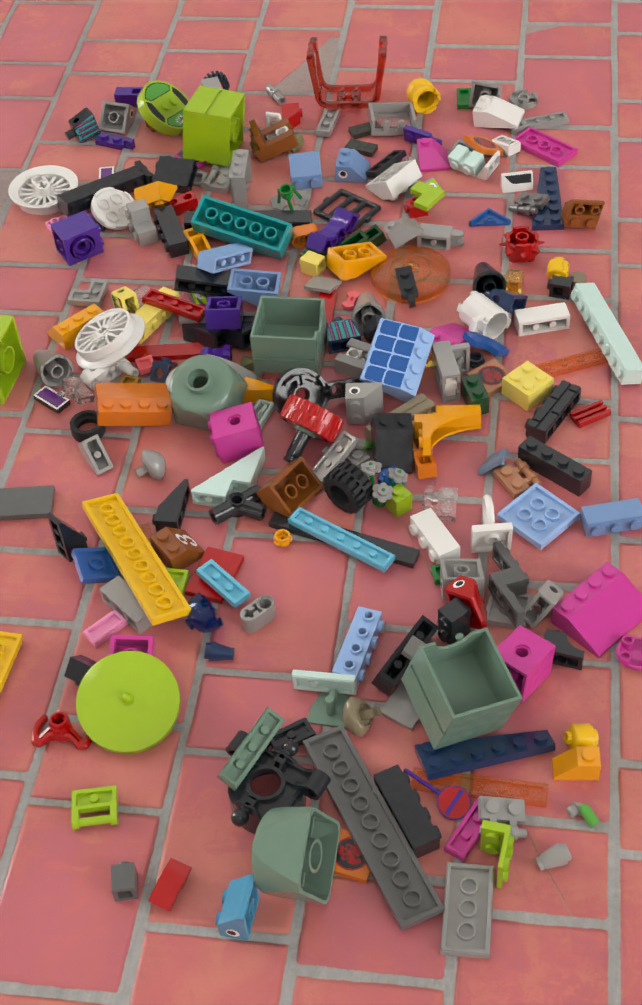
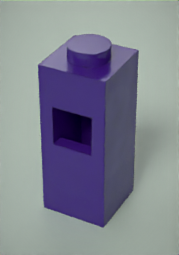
M117 87L114 93L115 102L129 104L138 108L137 97L144 87Z

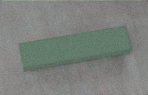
M267 707L220 771L217 778L235 791L285 722V719Z

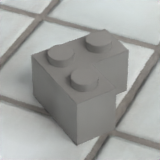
M145 199L127 203L125 214L130 222L128 223L130 233L133 234L135 242L138 241L140 247L158 242L157 230L151 220L149 206Z

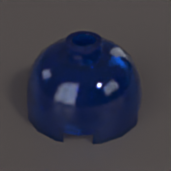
M198 592L188 601L191 610L185 622L191 630L195 628L202 633H211L224 625L221 617L216 618L215 615L217 614L214 606L205 595L202 596L201 592Z

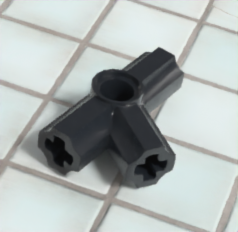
M255 485L242 493H231L227 501L209 510L212 522L215 525H219L231 517L242 516L262 521L267 507L259 503L262 500L256 492L261 487Z

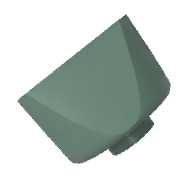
M197 355L188 358L175 369L169 384L170 400L175 422L179 425L210 431L207 421H210L209 414L241 405L248 387L246 380L225 361L216 356Z
M277 807L270 809L262 817L251 846L252 873L258 889L262 893L272 896L326 905L330 899L341 829L339 821L315 807Z

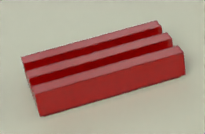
M602 400L570 412L569 417L581 428L611 416V410L607 409L605 404L603 405Z

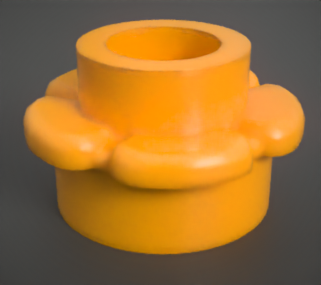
M285 529L276 531L273 537L274 544L280 547L288 546L292 541L289 531Z

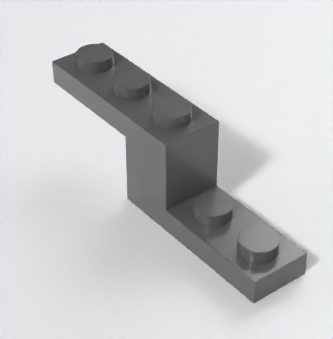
M501 541L494 542L492 559L501 571L489 574L488 589L514 627L524 626L526 610L517 601L516 596L527 593L528 575L522 571L518 561L514 560L509 549L505 548Z

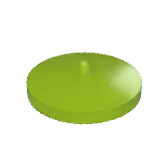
M139 651L117 652L98 661L83 677L76 697L77 716L87 736L104 750L123 755L145 752L160 744L173 730L181 707L180 691L173 673L158 658Z

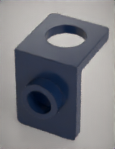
M161 357V360H153L150 380L166 383L169 366H177L178 363L171 362L170 358ZM158 368L164 371L162 378H158L155 374Z

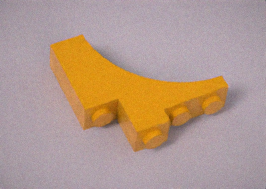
M480 405L436 406V412H433V414H414V421H412L413 432H415V439H419V448H423V455H431L434 445L449 435L467 430L481 429Z

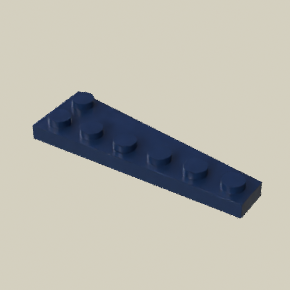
M550 166L541 167L537 193L549 195L550 200L542 210L538 209V213L533 215L532 231L564 230L557 169Z
M548 730L477 737L436 750L433 749L431 742L414 745L415 753L428 781L555 751V742Z

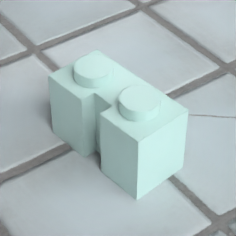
M460 144L448 156L452 169L459 170L473 177H476L485 166L482 153L474 150L471 152L469 148Z

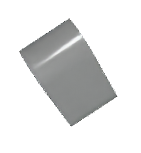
M262 595L241 610V624L245 632L254 633L275 618V603L271 596Z

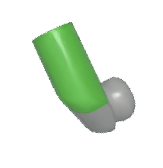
M356 437L359 443L353 450L357 448L359 450L373 449L372 440Z
M575 801L566 808V812L570 817L574 818L576 815L584 817L590 828L600 823L588 804Z

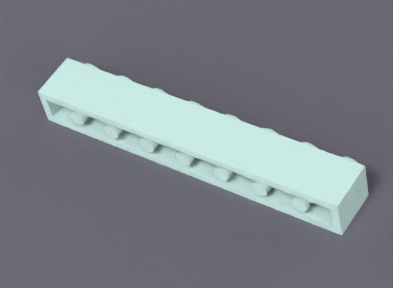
M575 283L574 289L571 292V299L577 306L578 311L581 313L583 320L589 327L590 332L593 334L596 343L601 348L620 384H641L642 362L595 283Z

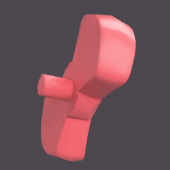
M356 291L347 292L348 298L342 302V308L346 311L354 310L355 302L360 294Z

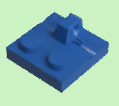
M106 547L73 548L71 554L81 584L108 583L116 576H120L117 565Z

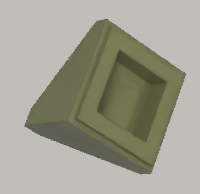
M242 356L240 366L254 371L253 357Z

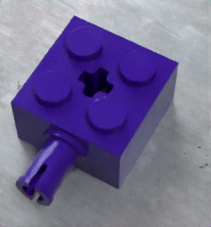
M242 296L208 297L205 307L206 330L219 331L221 329H228L234 331L241 329L244 316Z

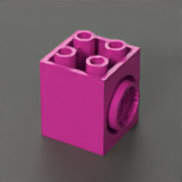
M252 402L209 414L210 421H207L210 432H212L210 440L212 445H216L214 447L216 456L221 457L223 463L242 459L256 449L264 447L261 426Z
M519 625L497 648L523 698L520 701L522 704L550 675L556 645Z

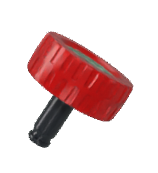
M291 394L281 410L280 418L294 426L293 428L297 432L283 459L291 462L301 457L310 438H317L330 444L334 443L343 426V420L321 406Z

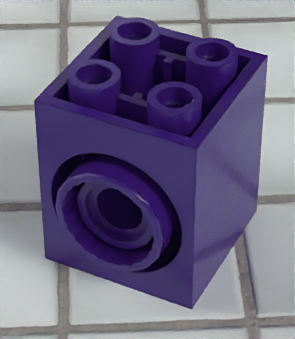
M86 211L50 224L56 250L69 266L104 252V241L100 236L101 228Z

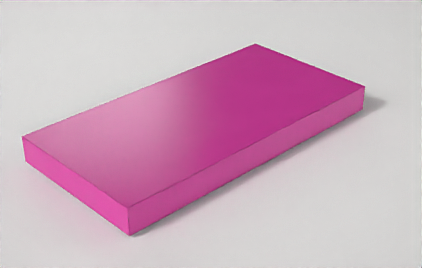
M531 126L513 138L521 142L520 149L557 167L578 153L577 148Z

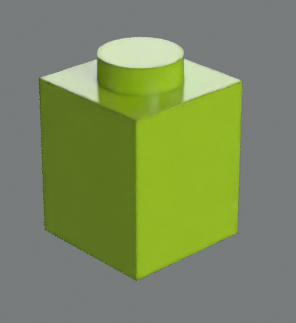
M402 483L393 486L392 499L385 502L386 508L396 518L412 510V493Z

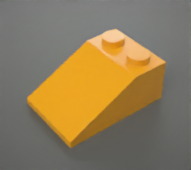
M370 241L330 247L327 251L326 266L341 280L348 281L349 279L357 278L385 260L387 255Z

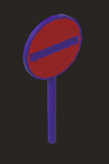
M404 769V772H407L413 779L439 795L437 807L445 818L459 820L464 818L470 810L471 798L464 788L449 786L439 791L410 770Z

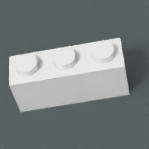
M565 302L514 310V325L518 336L569 329L570 313Z
M431 508L410 516L409 530L413 536L417 537L421 548L428 552L432 562L438 565L440 564V559H460L459 544Z

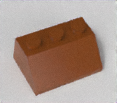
M301 456L289 462L256 493L267 508L289 518L298 507L302 508L324 486Z

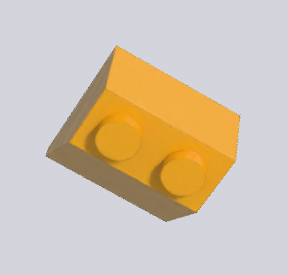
M156 181L135 188V201L145 199L149 210H152V207L164 206V203L171 201L177 190V185Z

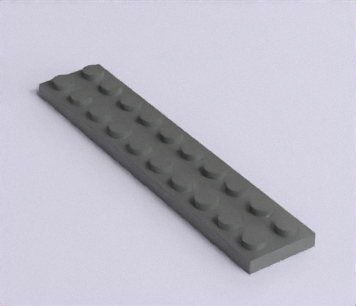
M343 725L303 740V747L314 768L322 770L330 777L331 782L326 790L400 930H406L442 914L445 908Z

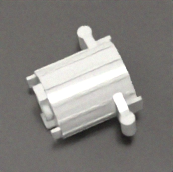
M472 291L463 304H458L457 311L459 312V317L461 321L469 326V331L477 332L478 334L495 339L505 328H509L512 313L503 310L482 293Z

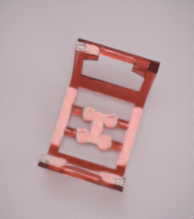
M380 36L378 64L374 82L371 84L330 85L324 81L317 37L310 38L306 60L315 99L321 107L326 109L368 108V103H378L387 57V36ZM371 91L370 100L361 101V92ZM328 92H337V101H327Z

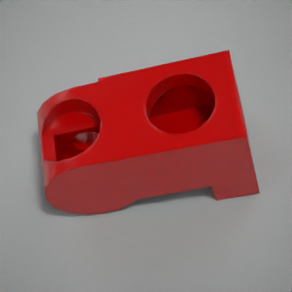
M192 190L172 198L168 205H172L176 215L179 216L191 209L196 211L198 200Z

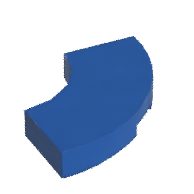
M464 332L462 336L472 347L486 350L494 356H506L510 351L496 340L478 333Z

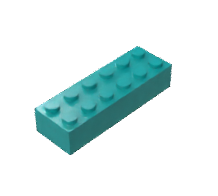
M206 195L202 196L191 220V225L195 232L204 233V235L231 244L240 243L252 247L255 252L282 260L294 233L291 223Z

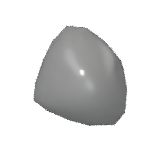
M143 449L141 454L143 465L135 469L136 474L140 477L149 472L151 478L162 480L166 470L165 458L156 451Z

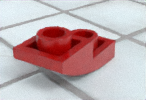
M170 858L148 901L167 911H171L180 890L183 889L192 867Z

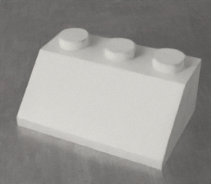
M416 160L394 163L365 186L382 200L390 199V201H393L399 197L400 193L406 192L409 186L416 184L418 179L422 177Z

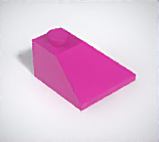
M433 138L417 139V158L420 172L450 170L446 148Z

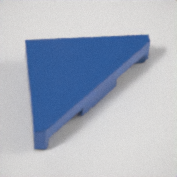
M487 208L469 221L470 227L511 224V219L490 208Z

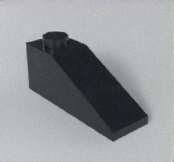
M184 479L158 506L156 514H153L152 524L155 525L156 532L165 527L181 529L190 496L188 479Z
M49 512L47 517L58 553L69 562H72L74 560L71 554L73 548H88L86 543L87 537L82 531L78 532L74 527Z

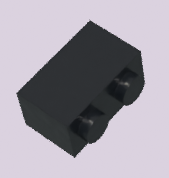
M458 597L438 609V637L442 642L451 645L457 642L455 636L458 633H462L464 637L470 633L471 609Z

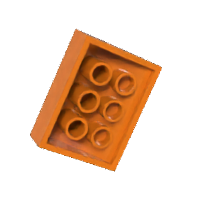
M95 383L98 426H170L172 408L166 383Z

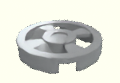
M519 89L512 92V96H509V103L524 110H529L537 106L538 95L534 91L531 94L527 93V89Z

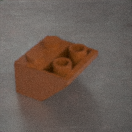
M579 199L565 202L561 213L564 226L568 228L596 229L605 202Z

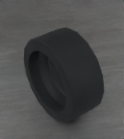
M81 411L71 418L70 429L76 441L82 442L98 434L100 439L104 436L105 426L97 425L95 428L86 431L78 429L87 423L97 424V411Z

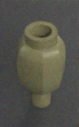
M295 133L299 145L290 149V154H294L302 147L304 139L301 133Z

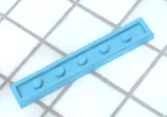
M298 507L288 518V523L384 573L396 560L394 554L301 507Z

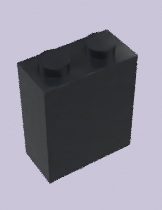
M160 156L159 161L156 162V171L152 176V183L160 181L177 185L175 193L192 191L198 170L195 160Z

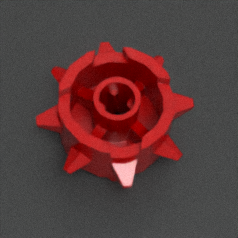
M528 226L513 227L512 231L504 234L506 241L499 245L505 246V254L510 262H533L537 254L540 253L538 245L545 242L538 241L539 234L536 230H529Z

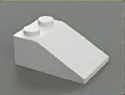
M480 95L472 111L474 127L517 129L525 110L496 96Z

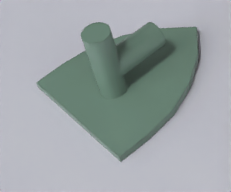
M331 689L330 692H323L312 704L307 718L310 724L330 727L343 725L344 729H347L343 722L342 712L346 701L349 699L346 694H339L336 689Z

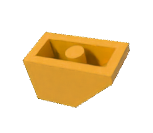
M576 746L552 758L553 780H599L601 770L599 746Z

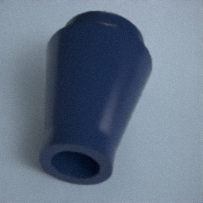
M213 641L211 643L206 642L204 659H208L209 662L233 660L235 648Z

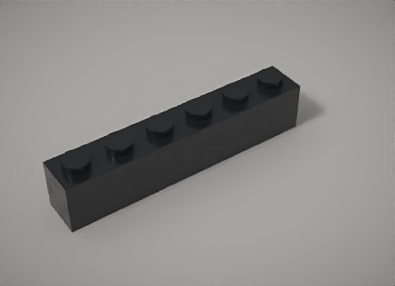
M135 166L58 194V209L68 217L90 209L95 193L107 187H114V189L126 191L127 193L134 192L135 188L145 185V174Z

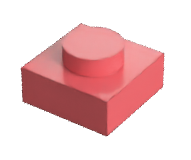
M152 355L135 359L140 375L151 373Z

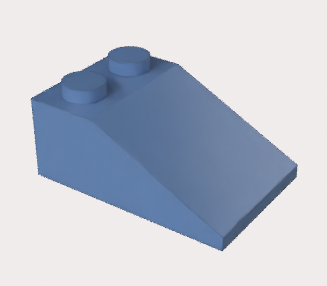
M231 269L227 288L228 293L242 296L243 300L255 306H258L260 296H280L281 272Z

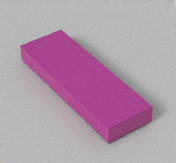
M478 798L444 846L445 852L462 862L466 860L481 838L480 826L482 821H478Z

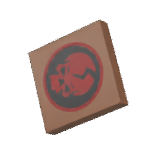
M492 359L466 373V376L478 373L490 397L502 390V378L510 372L496 359Z

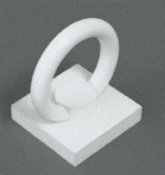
M485 494L482 500L483 525H472L471 553L492 552L493 543L501 541L505 548L511 550L512 522L495 524L492 497L489 494Z

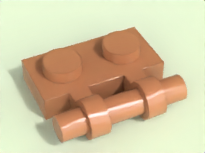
M520 458L514 461V464L517 466L515 468L509 463L493 471V476L514 500L529 489L530 485L537 483L541 486L542 484L539 476L529 469V465ZM524 474L526 478L523 479L520 475Z

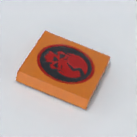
M465 135L463 138L465 143L483 155H494L498 150L500 151V156H502L505 151L486 136Z
M341 829L334 874L367 884L370 871L348 830Z

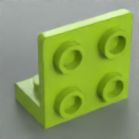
M483 820L480 850L490 855L500 854L496 888L501 889L503 881H508L509 864L512 860L515 835H511V825Z

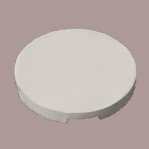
M114 187L103 188L95 193L91 202V212L94 218L104 227L113 230H123L128 228V223H130L125 214L127 210L126 204L135 200L126 191L123 192L114 189Z

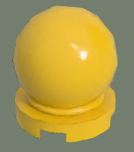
M421 77L414 79L406 89L407 99L409 102H412L413 108L417 113L428 114L437 109V104L441 100L440 93L429 80Z

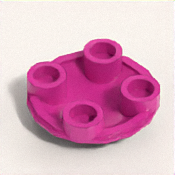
M624 635L615 649L617 659L627 668L642 670V638Z

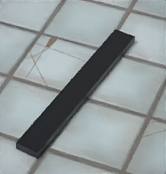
M274 512L268 522L271 528L285 529L289 533L325 543L288 523V517L280 513ZM343 528L394 554L396 560L393 563L414 568L419 558V549Z

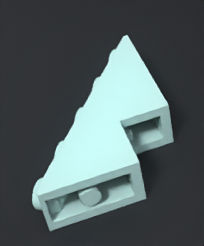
M264 447L256 449L233 465L210 477L200 485L195 486L191 490L193 504L216 507L227 501L231 493H242L255 486L266 460Z

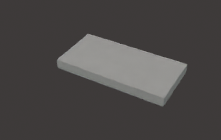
M447 862L444 895L445 909L443 911L440 955L490 959L494 866Z

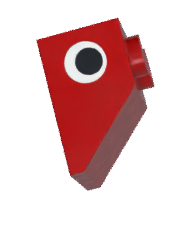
M460 575L444 588L448 602L458 597L471 609V627L478 630L487 628V610L484 600L479 593L477 582L472 578Z

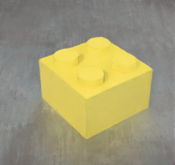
M526 361L502 378V394L528 412L541 403L546 396L551 395L554 378L529 361Z

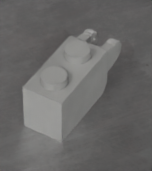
M420 224L424 232L417 236V248L447 251L451 246L461 247L464 245V240L461 239L464 237L462 230L453 229V226Z

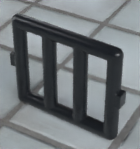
M339 189L332 196L326 197L323 203L313 210V214L330 221L336 208L328 214L323 212V210L341 196H345L347 199L338 205L340 208H346L353 201L360 203L351 210V212L356 214L366 206L371 208L368 213L358 220L352 231L354 232L364 223H369L371 217L381 210V206L347 190Z

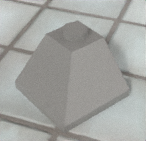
M415 218L393 220L383 227L395 249L424 232Z

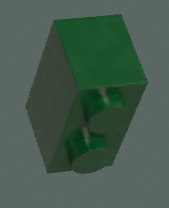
M479 374L461 377L460 393L465 404L480 405L481 415L489 413L490 397Z

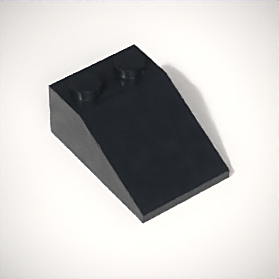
M374 413L370 422L374 461L382 464L381 470L395 465L403 469L405 473L412 474L413 424L411 413Z

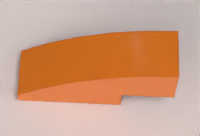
M413 434V463L418 479L437 477V467L432 450L431 455H423V448H419V439H415V434Z

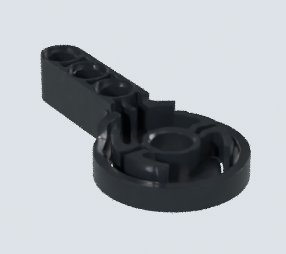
M291 368L282 373L276 380L272 393L273 403L280 414L288 397L291 394L295 395L297 390L302 388L305 391L304 399L325 408L329 400L345 397L346 383L365 382L359 380L360 376L326 382L322 376H319L310 369ZM335 385L336 392L333 394L332 388Z

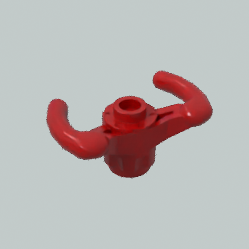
M64 712L52 714L48 721L49 727L40 734L43 725L48 721V716L42 715L36 721L31 734L32 744L36 747H43L49 741L71 742L78 750H86L92 743L87 734L84 739L80 737L73 729L69 716Z

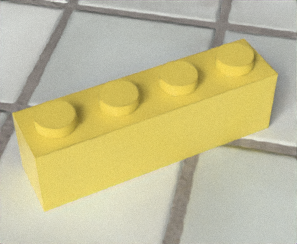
M164 286L159 290L180 298L179 292ZM144 304L134 314L141 316L145 323L143 336L138 343L142 344L173 313L148 304Z

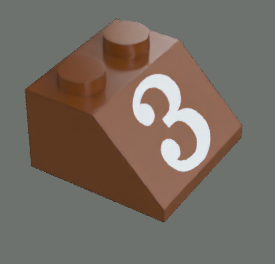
M165 527L150 536L154 551L168 568L184 569L201 559L205 553L197 542L182 529Z

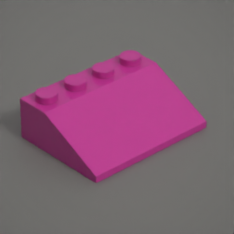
M606 562L552 608L551 623L564 633H567L569 637L597 658H600L642 621V594L623 572L609 562Z

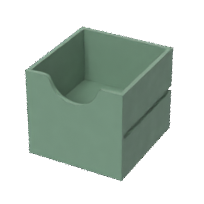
M260 296L250 334L255 375L258 378L278 379L285 371L298 367L310 369L320 376L328 341L325 299Z
M487 628L472 631L466 637L451 645L437 646L435 642L418 646L401 678L434 750L501 730L511 716V713L514 712L523 699Z

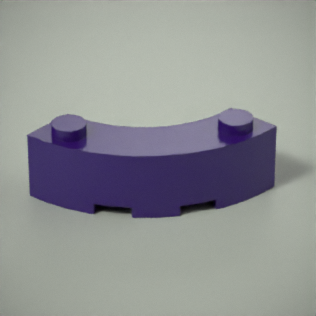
M337 206L329 223L323 229L310 233L307 238L306 247L327 254L328 248L335 247L345 240L348 233H352L360 215Z

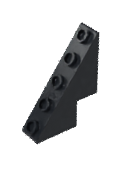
M244 322L241 329L234 331L228 329H221L219 331L206 330V323L182 324L183 340L192 343L198 342L212 349L222 348L227 343L228 345L245 349L251 346L250 334L254 322Z

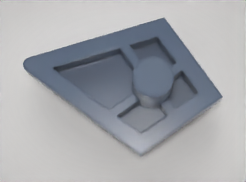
M502 449L491 454L480 466L478 474L481 476L496 466L503 467L507 465L505 459L510 453L508 449Z

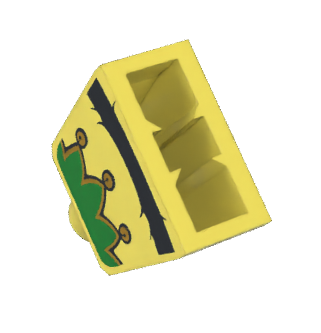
M125 286L111 292L115 308H123L131 311L130 313H135L140 309L136 293Z

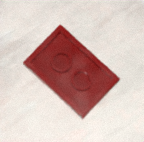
M207 547L196 569L212 559L235 579L244 562V555ZM195 570L184 590L185 595L222 604L224 598L202 580Z

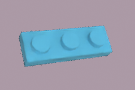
M212 559L196 569L197 575L234 608H237L251 597L250 592Z

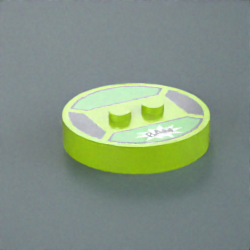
M158 80L148 82L137 97V106L143 119L162 134L169 136L183 134V109L189 102V99L182 91L170 83Z

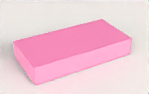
M114 609L82 633L96 648L109 639L111 635L116 634L127 626L128 623Z

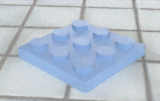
M537 483L497 513V520L502 523L512 522L513 531L540 550L580 518L579 511Z

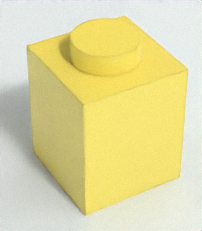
M310 250L301 256L299 264L302 273L314 277L320 276L326 270L325 256Z

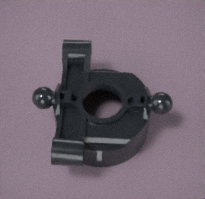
M241 730L237 732L226 747V752L230 756L233 755L248 733ZM293 739L285 740L282 743L281 751L274 749L270 751L265 748L238 788L234 791L228 786V795L232 809L231 821L235 826L242 827L248 832L255 834L262 817L270 809L277 807H306V796L313 800H319L331 782L330 777L322 770L307 769L297 764V761L292 756L297 754L299 745ZM270 774L279 777L281 785L272 795L260 796L251 789V783L256 777Z

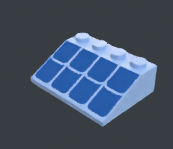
M380 318L359 380L365 383L382 382L383 392L405 403L416 396L435 335L417 326Z

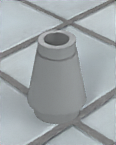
M557 842L536 857L535 860L540 871L568 865L572 857L564 842L561 844Z

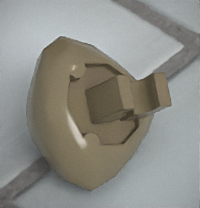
M352 696L346 701L342 712L343 722L347 729L359 737L368 732L375 716L382 715L380 706L372 708L362 699Z

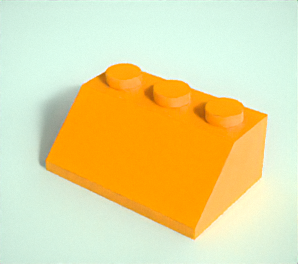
M94 303L53 326L47 331V334L67 350L75 345V339L83 326L104 311Z

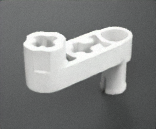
M123 357L116 363L102 369L98 368L95 371L88 368L84 369L80 375V380L90 389L95 390V383H108L122 373L138 376L139 370Z

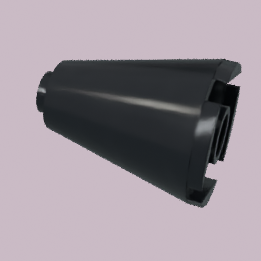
M480 262L474 269L472 289L483 295L486 290H506V281L503 275L487 262Z

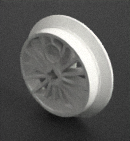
M46 165L34 167L16 176L9 185L8 193L10 199L26 213L49 215L61 211L58 209L57 195L77 188L78 178L73 171L62 166Z
M114 308L92 318L83 326L75 339L77 364L82 369L96 370L108 367L121 360L133 350L143 336L145 323L142 317L129 313L123 308Z

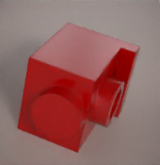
M419 197L406 199L404 211L408 213L410 219L428 216V211L426 212L414 207V201Z

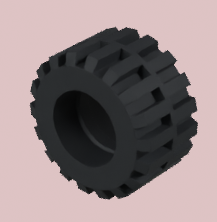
M350 462L339 463L323 478V486L328 498L346 513H357L373 498V486L368 476Z

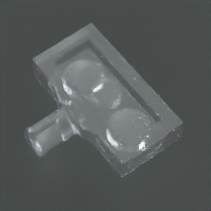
M78 377L62 379V386L65 390L57 392L59 398L68 396L73 398L78 404L94 402L95 395Z

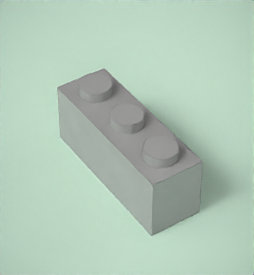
M118 575L100 588L103 602L112 610L115 609L137 633L141 634L152 626L126 580H123Z

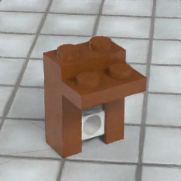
M288 118L262 130L259 129L255 119L249 121L251 126L249 128L251 142L249 143L255 159L258 158L261 163L299 145Z

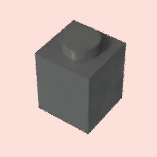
M124 861L111 865V892L115 902L139 899L138 872L134 862Z

